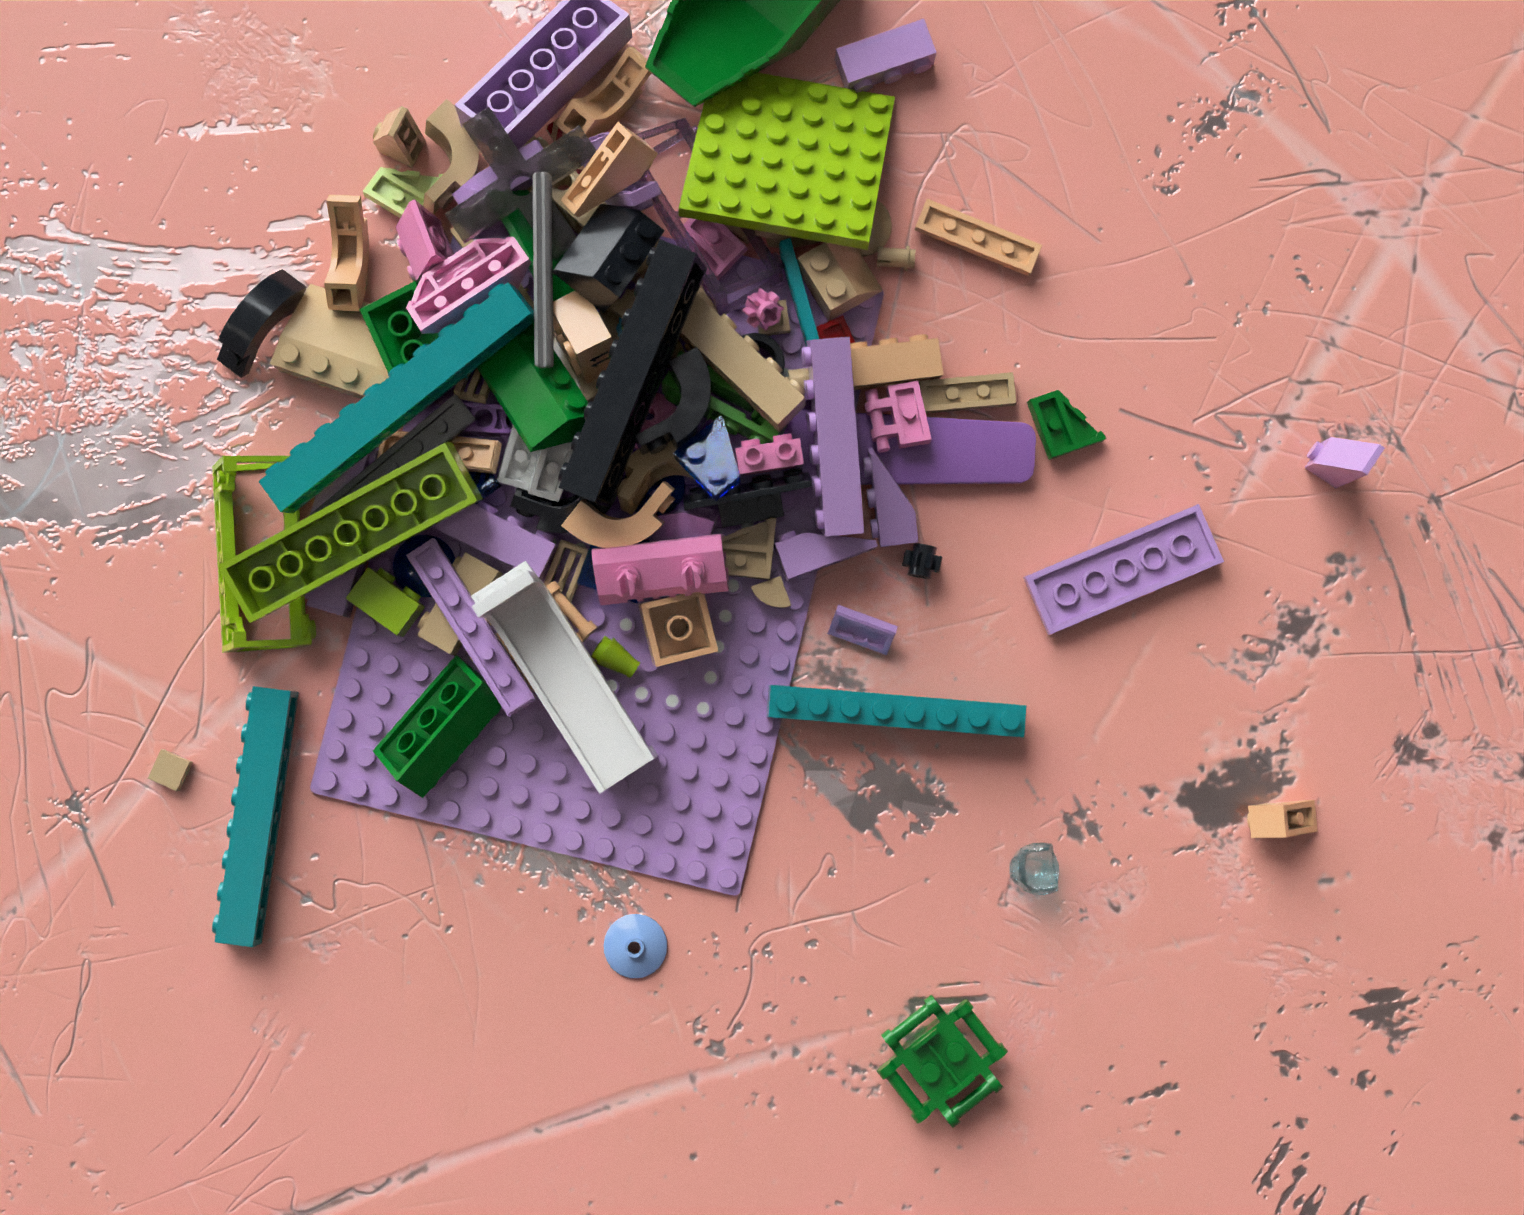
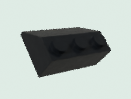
M601 203L552 273L604 313L621 296L648 256L651 248L655 246L665 230L640 210Z

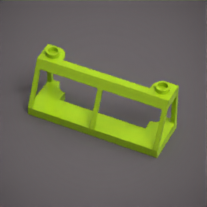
M222 456L212 466L217 566L237 556L235 552L232 492L235 490L236 472L266 470L277 462L285 461L290 456ZM237 463H254L237 465ZM299 509L293 514L283 513L284 530L300 521ZM218 569L222 653L297 648L312 644V639L316 637V624L314 620H310L309 615L305 612V595L289 603L291 639L247 641L242 617H239L238 602Z

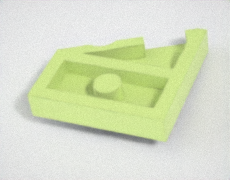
M380 167L363 190V194L367 199L401 218L410 201L415 199L423 206L424 194L443 174H439V177L420 175L419 171L407 170L400 172L396 169Z

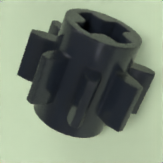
M914 543L912 551L906 550L902 566L909 567L908 575L931 579L932 572L938 573L941 567L942 556L935 555L937 548L926 544Z

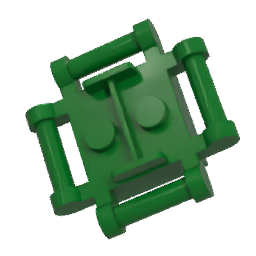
M930 995L924 1000L925 1004L893 1030L887 1029L881 1034L895 1055L880 1066L877 1073L883 1080H888L912 1111L911 1117L917 1124L924 1121L938 1108L948 1123L954 1128L960 1123L959 1119L993 1091L997 1093L1004 1088L988 1067L1004 1057L1008 1050L1002 1043H997L972 1011L973 1005L968 999L963 1000L946 1013L935 998ZM932 1014L937 1017V1019L903 1046L900 1044L899 1041ZM960 1018L965 1021L988 1051L980 1057L954 1024ZM902 1064H904L929 1096V1099L924 1103L920 1102L896 1071ZM981 1074L986 1081L950 1108L945 1101L953 1098L972 1083L976 1076Z

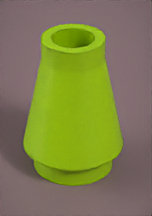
M604 636L591 655L592 658L597 660L596 664L624 674L629 678L633 676L640 665V662L614 637L610 639Z

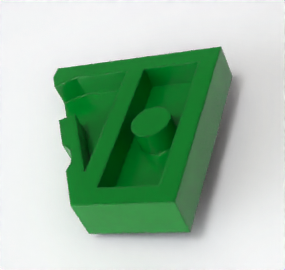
M1059 390L1027 401L1048 460L1106 440L1105 434L1102 431L1097 432L1085 420L1087 417L1079 409L1074 408L1070 404L1069 399Z

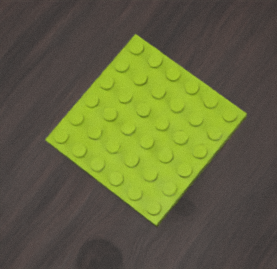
M756 73L705 101L703 104L679 204L678 216L868 250L895 97L866 91L856 93L854 89L764 73Z

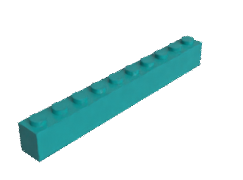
M509 282L505 285L502 283L490 290L488 293L489 297L480 305L474 304L466 309L463 313L464 317L455 325L449 324L441 329L438 333L439 337L430 345L424 344L416 349L413 353L414 357L405 365L399 364L390 370L388 373L389 377L381 384L377 383L370 386L363 393L365 397L356 404L351 403L345 406L339 412L340 417L331 424L326 423L320 426L314 432L315 437L307 443L303 442L295 446L290 451L291 456L285 461L277 462L265 471L266 476L258 482L279 511L295 513L534 323V310L517 287Z

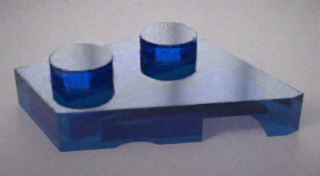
M719 416L673 452L674 459L715 501L741 482L722 416Z

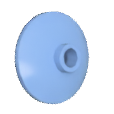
M629 914L623 916L610 926L605 935L604 954L606 960L614 971L624 977H646L654 973L665 959L667 953L666 935L662 927L654 919L646 915ZM631 942L640 944L641 949L638 953H632L629 950Z

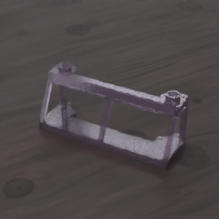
M682 118L636 135L645 140L676 129L674 136L653 149L660 154L685 139L690 149L693 150L698 127L696 125L691 127L686 118ZM649 169L640 178L643 181H656ZM661 188L662 194L651 198L653 208L677 246L697 253L707 267L701 285L710 300L714 302V308L720 316L723 314L727 315L744 305L747 296L757 293L759 288L767 291L783 281L782 269L785 266L778 253L775 251L771 254L761 236L755 235L753 229L741 228L767 271L727 287H722L681 222L680 218L682 217L678 216V211H674ZM769 278L767 282L728 304V294Z

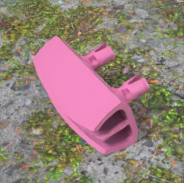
M714 534L636 543L619 547L593 548L592 562L600 605L628 603V600L632 599L644 601V598L653 597L654 600L660 599V596L668 595L669 598L676 597V594L690 596L694 592L708 594L729 591V571L725 567L726 552H723L722 546L724 535Z

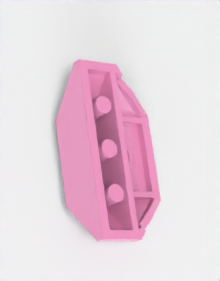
M506 237V239H476L424 273L415 289L412 301H409L406 309L423 334L439 333L445 326L449 324L455 325L464 317L463 313L474 304L480 305L489 297L488 293L495 286L502 283L505 285L509 282L518 289L531 261L514 237Z

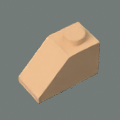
M1315 800L1264 803L1248 806L1247 824L1251 831V838H1284L1318 832Z

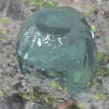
M1051 843L1028 844L1014 854L1009 864V874L1016 886L1034 895H1047L1058 891L1059 864Z

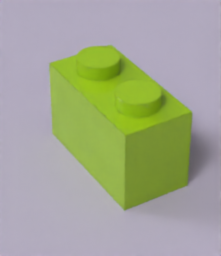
M368 567L345 599L395 635L404 637L425 608L423 604L418 602L421 596L408 586H405L403 590L393 583L396 578L380 567L376 571Z

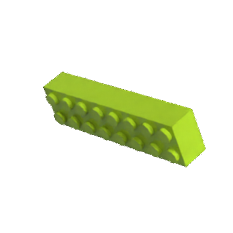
M446 442L217 567L248 622L252 623L466 509L483 498L453 443Z

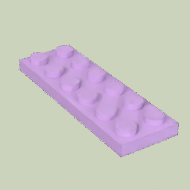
M1198 504L1023 578L1046 632L1050 635L1223 563L1224 560Z

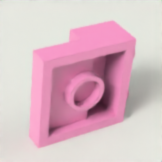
M792 434L773 436V442L760 444V439L741 441L740 448H735L738 477L796 468L804 464L800 438L792 439Z

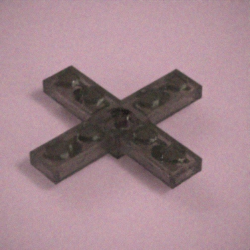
M487 107L462 125L498 179L445 213V216L464 244L516 209L521 212L533 230V190L525 196L515 195L511 191L512 182L521 176L528 177L533 181V174L535 172H548L552 176L553 186L589 162L597 150L579 125L525 160L490 107ZM552 200V259L555 262L564 256L577 236Z

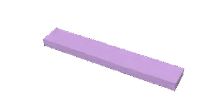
M432 538L407 554L406 556L507 716H513L537 700L487 619L478 618L471 607L475 602L437 540Z

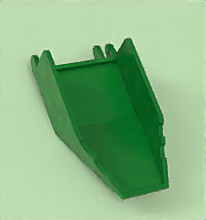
M672 0L668 6L666 18L662 28L659 29L645 68L692 107H696L799 50L840 0Z

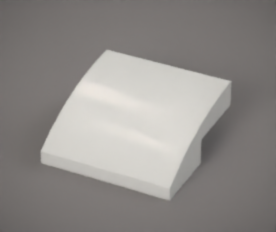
M513 425L497 476V482L528 490V494L559 502L563 489L559 488L561 481L558 480V476L565 462L568 463L573 453V450H571L572 442L530 452Z

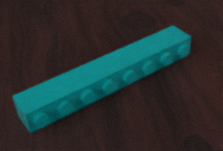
M769 685L766 717L1024 737L1027 705Z
M253 686L252 692H249L246 698V711H249L247 724L243 725L241 731V742L244 743L243 754L238 757L236 764V773L240 775L238 787L234 788L231 797V804L235 808L233 819L231 818L227 825V837L230 838L229 848L224 852L222 858V869L225 870L224 881L220 883L217 891V901H220L219 914L215 915L212 924V932L216 934L214 941L216 943L255 947L262 944L299 692Z

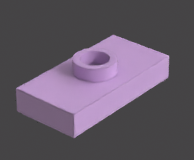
M838 605L827 634L887 655L898 626Z

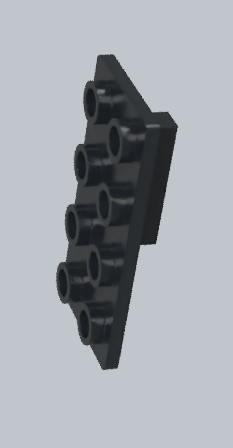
M802 468L784 471V476L771 478L770 474L752 477V482L740 484L739 480H731L721 483V488L709 490L708 486L694 487L689 489V494L684 495V509L689 510L718 504L722 528L783 517L784 511L780 493L812 487V479L809 472L803 473Z

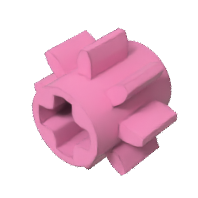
M761 288L758 289L757 293L748 295L745 308L742 309V312L749 316L746 322L754 328L759 325L765 331L768 330V326L779 323L781 311L784 310V307L777 303L780 297L772 291L767 293Z

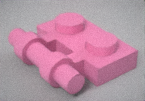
M919 381L888 385L886 389L888 398L879 399L876 389L865 392L867 400L865 410L866 414L871 418L873 427L870 433L872 441L876 442L879 453L890 450L888 439L897 437L899 449L930 444L932 438ZM891 411L894 424L885 426L882 413Z

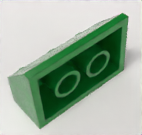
M416 281L360 309L388 373L399 364L405 365L414 357L413 353L424 344L430 345L439 337L438 333L423 334L406 309L409 301H412L415 289L419 284Z

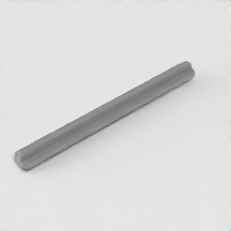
M535 172L533 174L534 357L536 367L551 368L554 365L552 176L548 172Z

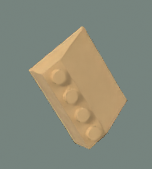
M310 284L282 331L270 364L280 372L362 399L365 397L363 395L365 390L374 384H381L389 377L360 311L328 310L325 288ZM363 302L361 308L369 305V303Z

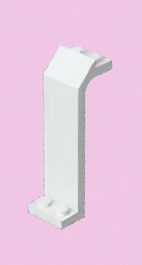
M526 561L471 596L475 602L471 607L478 618H486L497 631L599 794L658 756L652 745L648 747L552 594Z

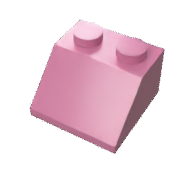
M415 199L410 201L396 225V230L400 237L397 240V244L410 263V266L407 267L410 277L413 281L419 283L424 273L454 253L441 220Z

